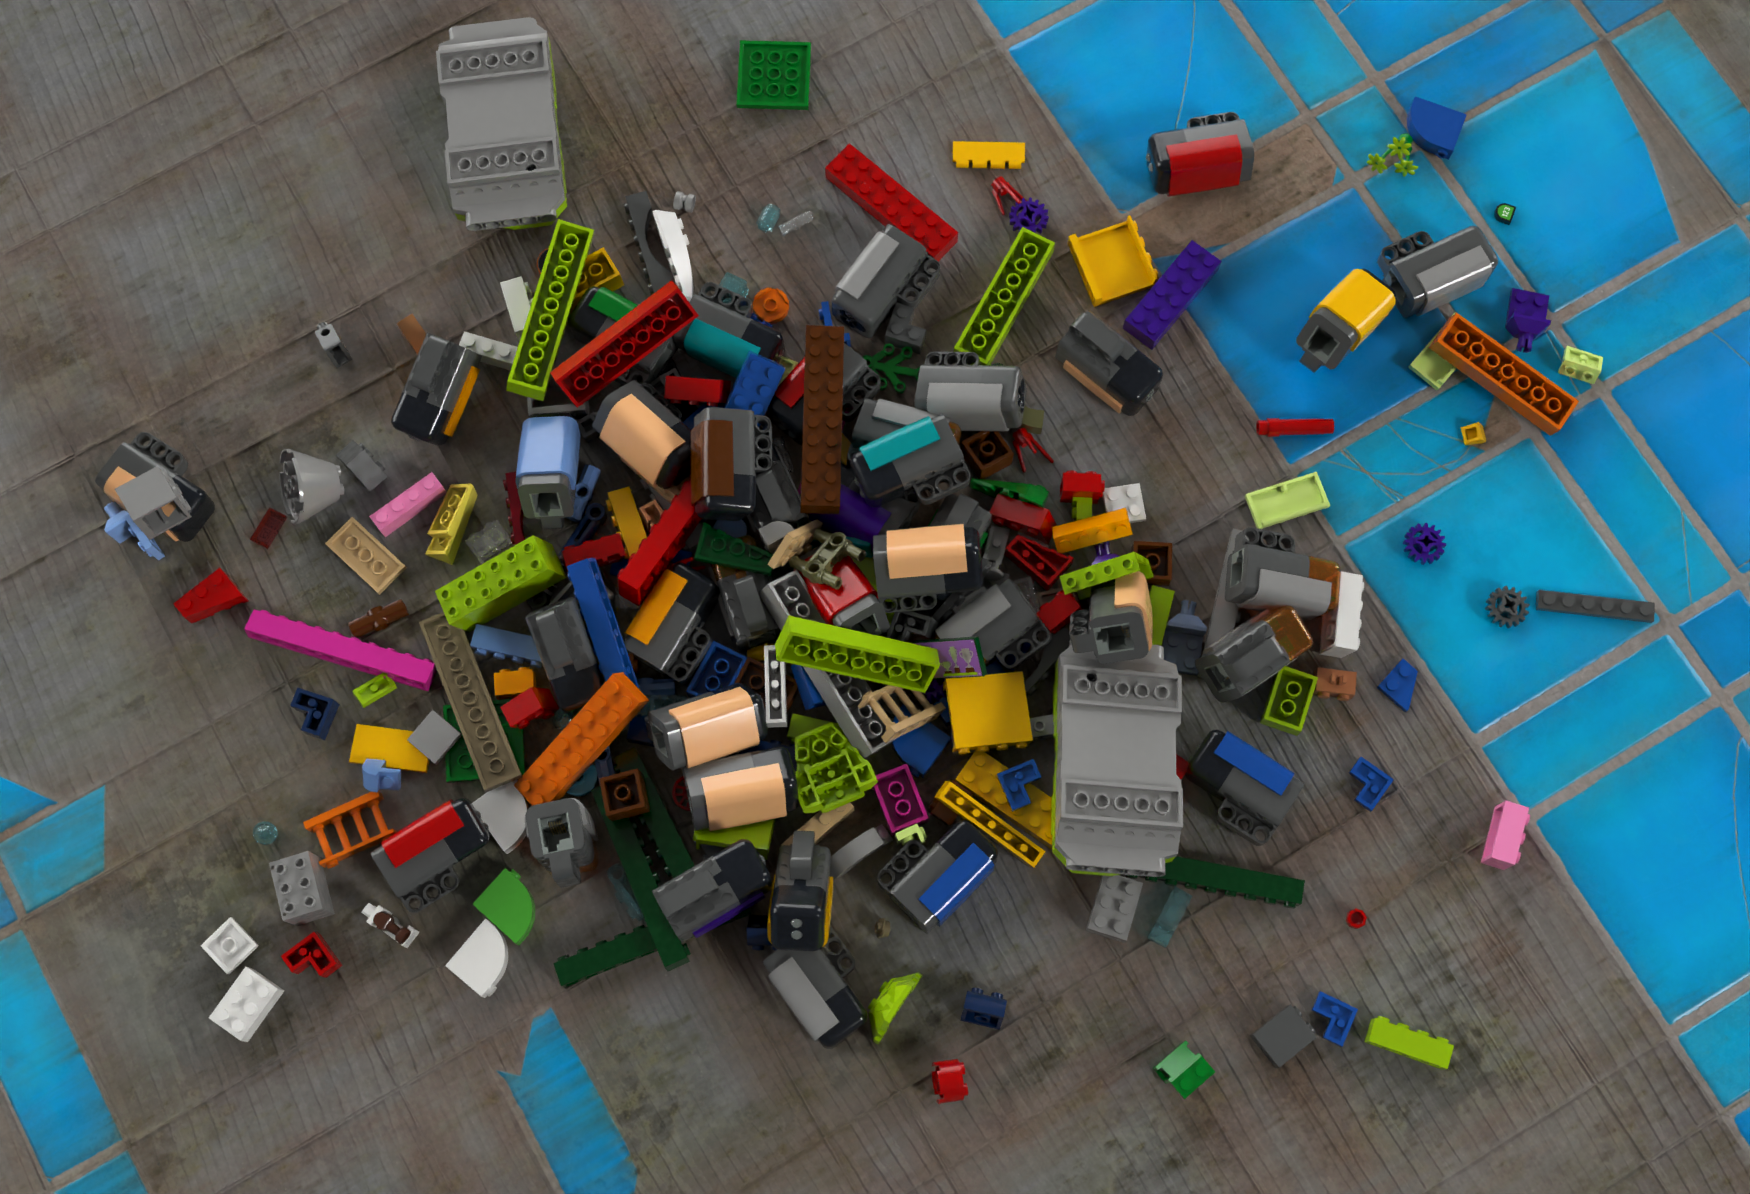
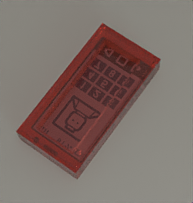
M269 507L250 540L268 549L286 521L287 516Z

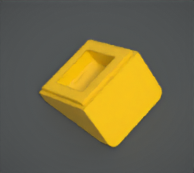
M1480 422L1461 427L1465 446L1486 442L1483 425Z

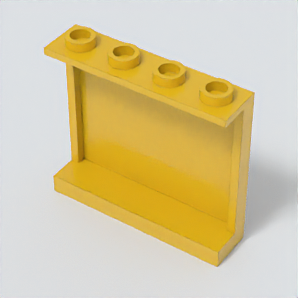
M1130 215L1125 222L1077 237L1076 234L1068 237V247L1093 307L1152 288L1159 278L1156 268L1153 269L1151 265L1152 259L1149 252L1146 253L1144 239L1142 236L1139 237L1137 223L1132 220Z
M1023 671L989 674L983 677L945 679L943 690H946L954 743L952 752H958V754L970 753V750L987 752L989 748L1006 750L1008 746L1025 748L1028 747L1027 744L1033 741Z

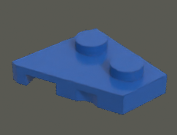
M1402 659L1377 686V689L1404 712H1407L1410 707L1418 671Z

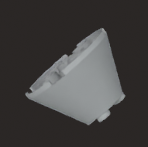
M284 449L281 452L280 463H283V472H279L281 494L286 514L292 516L293 520H290L293 525L301 524L337 502L340 495H344V486L340 483L339 476H341L339 465L291 449Z

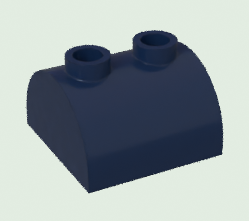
M750 915L747 945L752 946L753 950L759 951L763 950L764 946H772L768 940V915Z
M972 988L971 991L967 990L960 1021L1000 1030L1007 1000L1003 999V995L997 992H992L991 996L983 994V990L980 988Z

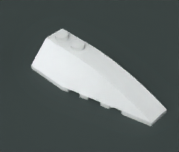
M654 210L652 212L675 284L690 302L694 295V285L686 246L689 245L687 235L682 234L681 229H684L681 218L677 219L675 212Z

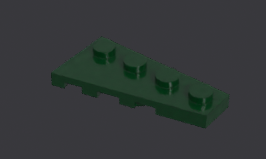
M704 522L695 554L696 561L771 576L773 568L768 565L773 554L754 545L751 546L743 542V540L737 537L734 538L726 534V532L720 529L717 530Z

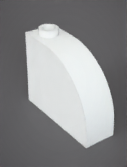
M518 780L488 791L472 803L486 828L506 854L513 851L527 834L525 814L529 809L526 798L514 786Z
M485 918L445 966L481 997H490L497 989L496 985L504 975L508 964L506 940L501 931Z

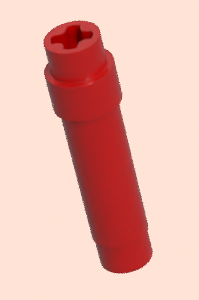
M1267 418L1266 420H1257L1256 432L1257 435H1266L1267 437L1333 434L1334 420L1323 418Z

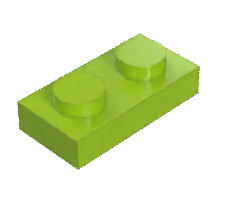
M383 672L352 692L360 705L365 708L397 689V686L392 678H389L387 673Z

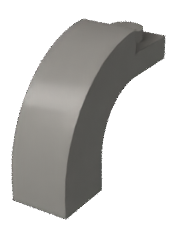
M883 824L862 833L831 856V875L834 879L848 873L867 856L893 841Z

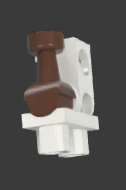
M368 903L361 912L368 917L367 923L382 930L405 948H408L419 934V931L410 925L407 928L400 925L399 920L392 916L393 913L380 905L376 907Z

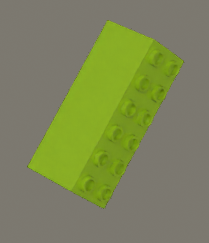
M532 535L437 589L435 593L449 625L471 632L475 629L476 624L483 625L567 578L553 545Z

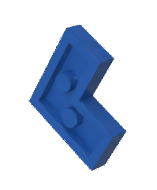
M1359 757L1349 772L1350 775L1364 784V787L1354 801L1370 812L1394 780L1363 757Z
M1034 759L997 774L1012 812L1031 804L1024 785L1041 779V774Z
M1320 991L1311 1011L1330 1019L1322 1038L1343 1047L1358 1009Z

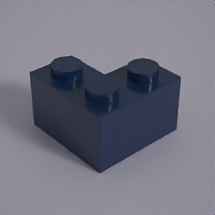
M297 688L290 706L296 711L307 714L301 731L307 735L325 740L340 704L334 699Z

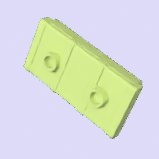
M1436 334L1408 368L1435 390H1438L1456 370V367L1429 349V346L1437 336Z
M1317 472L1245 495L1258 529L1283 523L1287 520L1330 507Z

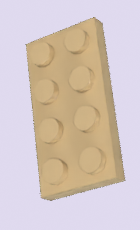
M353 517L325 543L379 595L407 568Z
M816 519L787 533L768 565L775 569L790 562L793 556L800 557L810 551L812 548L810 544L814 539L813 534L816 529L822 527L823 523Z

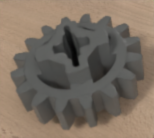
M1504 586L1502 590L1497 588L1495 592L1489 595L1490 598L1486 600V603L1489 605L1485 610L1490 611L1488 618H1494L1493 624L1498 621L1500 622L1499 627L1506 624V627L1510 628L1512 624L1516 627L1520 624L1519 622L1525 620L1524 616L1529 613L1525 609L1529 607V604L1524 603L1527 597L1520 596L1521 590L1516 593L1515 587L1508 590V587Z

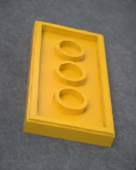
M356 724L349 759L350 763L363 765L367 758L386 760V768L427 773L430 759L407 740L414 731Z

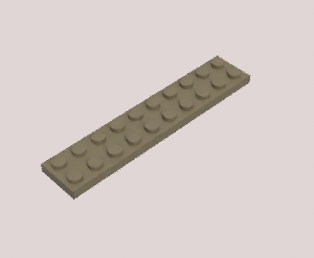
M444 612L420 621L421 630L485 793L521 778V771L465 631L449 625Z

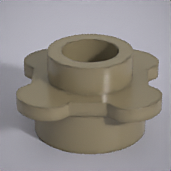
M885 918L879 919L875 924V934H877L878 939L880 937H888L890 922L886 921Z

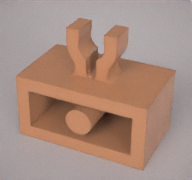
M1319 667L1314 671V676L1318 677L1313 694L1318 695L1319 698L1326 699L1331 696L1337 697V700L1349 701V699L1355 696L1357 672Z

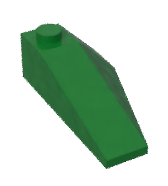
M972 478L970 482V488L993 498H996L997 494H1001L1042 508L1049 495V491L1041 485L1035 486L1033 484Z

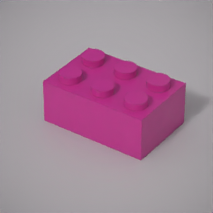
M907 764L876 775L878 783L873 786V790L892 836L912 825L918 824L920 826L929 822V817Z

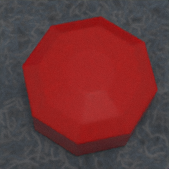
M1356 908L1348 912L1346 916L1347 924L1354 929L1364 926L1367 919L1363 910Z

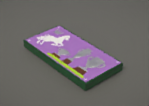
M978 636L916 640L912 642L913 644L937 649L940 666L933 679L983 677L987 675Z

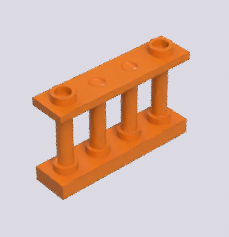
M379 790L378 792L371 791L303 822L306 830L317 835L325 855V859L318 861L322 867L333 868L339 864V861L373 847L397 832L393 828L390 830L387 828L379 808L380 801L384 800ZM366 807L371 808L381 834L372 838L369 837L360 814L361 810ZM348 815L353 816L363 841L354 846H351L342 824L343 818ZM328 824L335 826L344 848L343 851L334 855L323 830L325 829L324 826Z

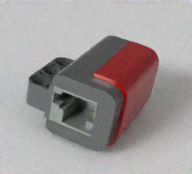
M823 543L799 558L809 561ZM847 556L840 562L833 564L834 567L831 574L840 577L842 580V585L837 590L824 583H812L803 576L802 572L798 571L806 583L813 604L826 624L877 636L888 632L890 624L884 607L878 599V593L851 557Z

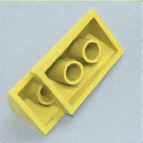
M471 483L450 485L427 533L433 538L425 555L453 565L478 496Z

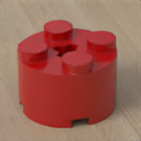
M958 1059L932 1062V1066H936V1071H932L935 1095L939 1094L940 1097L937 1103L964 1100V1096H968L967 1083L963 1082V1075H965L964 1063H959Z

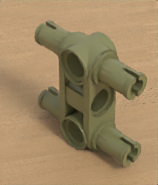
M818 528L815 530L813 538L823 543V545L809 561L793 556L789 564L790 567L802 572L803 576L808 578L810 582L824 583L837 590L842 585V580L840 577L831 574L834 567L833 564L840 562L847 556L861 562L864 560L866 552L854 546L852 541L846 539L845 534L841 532L829 534Z

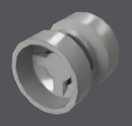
M677 191L674 197L673 209H685L686 212L692 213L696 196L693 194L684 195L683 192Z

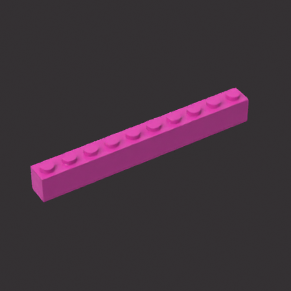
M254 609L244 628L249 638L375 676L384 672L395 682L429 691L437 673L435 663L429 659H418L412 654L398 653L392 648L385 649L372 642L365 643L356 637L348 638L339 632L333 631L331 633L325 631V629L319 626L311 627L302 621H291L285 616H275L266 610L258 611Z

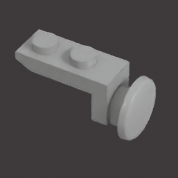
M991 525L983 558L989 560L992 565L989 567L991 571L984 579L997 581L1003 578L1004 574L1000 569L1010 529Z

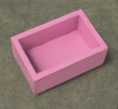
M1504 801L1495 806L1481 863L1505 870L1519 862L1521 852H1518L1520 844H1523L1526 835L1523 833L1524 827L1528 825L1530 820V814H1528L1529 807L1510 801Z

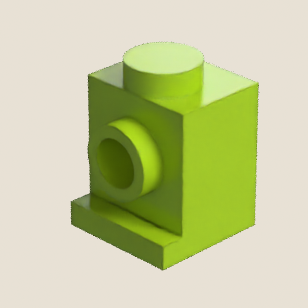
M1073 497L1072 518H1075V521L1092 517V498Z

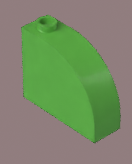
M505 868L475 900L473 905L515 944L520 945L533 927L536 911L535 903L528 888L519 880L521 876L514 869L509 871Z

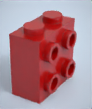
M1070 470L1066 473L1063 472L1060 483V502L1072 503L1073 497L1092 498V504H1098L1099 498L1103 496L1105 481L1101 480V474H1097L1094 471L1078 473L1077 471Z

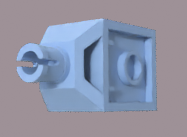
M115 501L104 507L105 512L110 517L104 529L108 535L118 543L124 542L131 536H136L139 540L137 542L139 547L144 552L146 551L150 557L154 556L157 560L165 557L154 538L148 539L133 522L128 511L122 510Z

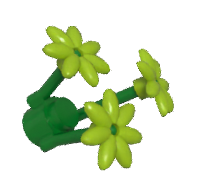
M1408 133L1401 134L1398 139L1393 137V144H1388V149L1381 157H1379L1378 153L1375 156L1369 154L1370 160L1367 161V164L1373 165L1371 170L1375 171L1377 169L1380 174L1383 173V170H1387V166L1383 163L1386 161L1384 158L1390 153V156L1397 154L1401 160V164H1394L1397 168L1395 170L1396 173L1402 172L1404 177L1407 173L1414 175V170L1418 169V166L1412 165L1413 160L1409 161L1412 151V137Z

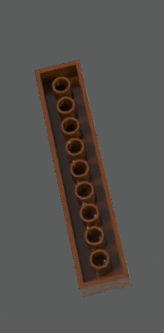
M806 325L800 513L839 514L844 362L843 326Z

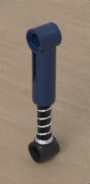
M592 503L587 507L586 514L564 547L575 545L576 547L593 538L599 527L607 520V514L601 504ZM594 512H601L599 517H592ZM563 547L562 550L560 551V553H559L558 555H559V559H560L559 561H560V563H561V565H562V567H563V570H564V572H565L564 564H563L562 557H561V552L564 550V547ZM557 583L528 599L533 610L550 604L549 600L553 594V589L557 588ZM537 598H543L542 603L534 604Z

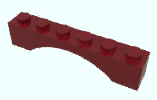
M515 471L505 473L506 480H503L505 491H508V497L506 498L507 509L511 511V515H508L510 527L513 526V533L510 534L512 544L517 545L525 540V535L523 531L524 513L518 495Z

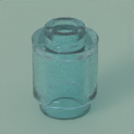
M767 204L756 222L758 228L763 232L773 231L780 217V209L773 204Z

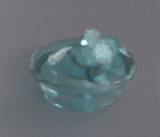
M559 709L552 718L555 728L558 730L565 728L572 720L573 712L566 713Z
M260 822L253 829L254 839L262 845L273 843L278 836L276 826L270 822Z

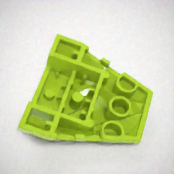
M832 722L795 737L798 800L804 813H814L817 811L827 813L862 798L865 795L864 791L871 789L878 783L869 761L859 754V751L847 741V738Z
M920 973L892 978L889 982L885 981L879 989L881 993L878 998H874L871 1001L868 1009H870L869 1019L875 1044L878 1045L889 1029L891 1021L922 978Z

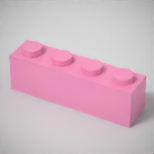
M431 472L369 517L380 532L387 537L443 497L447 492Z

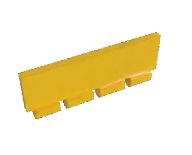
M953 141V162H956V168H969V162H972V168H987V163H990V169H1005V163H1008V169H1021V163H1025V143Z

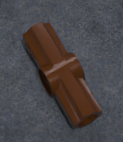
M400 599L384 607H374L366 615L348 624L353 636L358 638L372 631H381L389 627L391 622L405 617L409 613L403 600Z

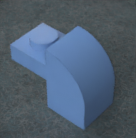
M368 758L362 765L363 786L365 789L372 792H378L379 789L400 790L401 769L386 768V760Z

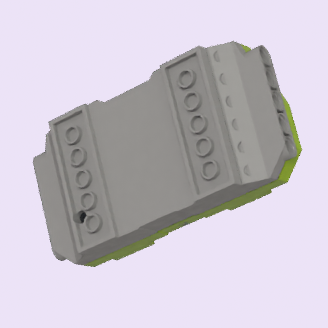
M531 17L451 27L449 29V40L438 44L436 58L440 94L446 106L449 139L445 143L447 184L450 189L452 206L457 219L466 221V229L470 231L495 228L517 230L552 225L567 207V190L556 111L557 94L554 65L547 31L537 25L536 19Z
M1070 640L1069 647L1059 655L1055 664V683L1053 686L1055 770L1051 799L1052 852L1071 873L1102 876L1125 874L1161 877L1165 875V863L1172 862L1178 854L1180 834L1183 828V788H1181V779L1176 774V730L1181 724L1182 675L1178 674L1176 664L1164 660L1163 646L1152 645L1148 654L1141 659L1102 664L1098 662L1094 651L1075 653Z

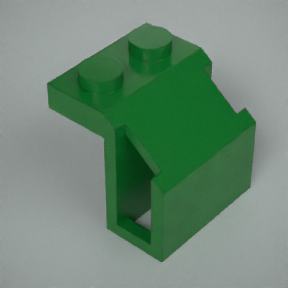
M1187 1041L1179 1044L1153 1067V1070L1165 1084L1170 1083L1183 1099H1186L1215 1073L1214 1069L1200 1053L1194 1054L1187 1047L1189 1044ZM1160 1068L1169 1075L1167 1078L1159 1070Z

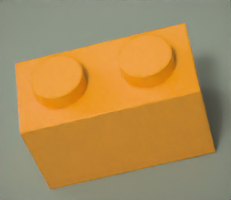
M529 667L518 668V671L501 669L498 673H494L495 696L498 700L515 698L530 687H536V673Z

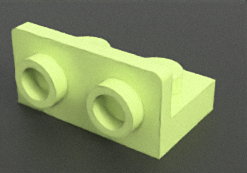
M1566 346L1558 373L1594 384L1601 373L1603 357Z
M915 824L895 833L894 838L897 845L902 843L904 846L916 837L917 841L924 846L927 835L923 827L919 828L918 824Z

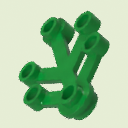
M885 344L883 350L874 356H862L867 362H870L869 368L877 373L876 370L885 373L898 394L905 392L906 385L903 381H899L895 374L912 376L918 382L920 367L913 369L896 366L905 359L907 360L912 357L913 351L910 347H904L899 355L886 363H879V361L886 356L894 354V346L892 344ZM886 348H891L892 351L887 352ZM909 351L910 354L905 355L904 352ZM880 377V382L885 383L884 386L880 387V390L883 391L887 388V380ZM902 385L904 388L899 390L897 386Z

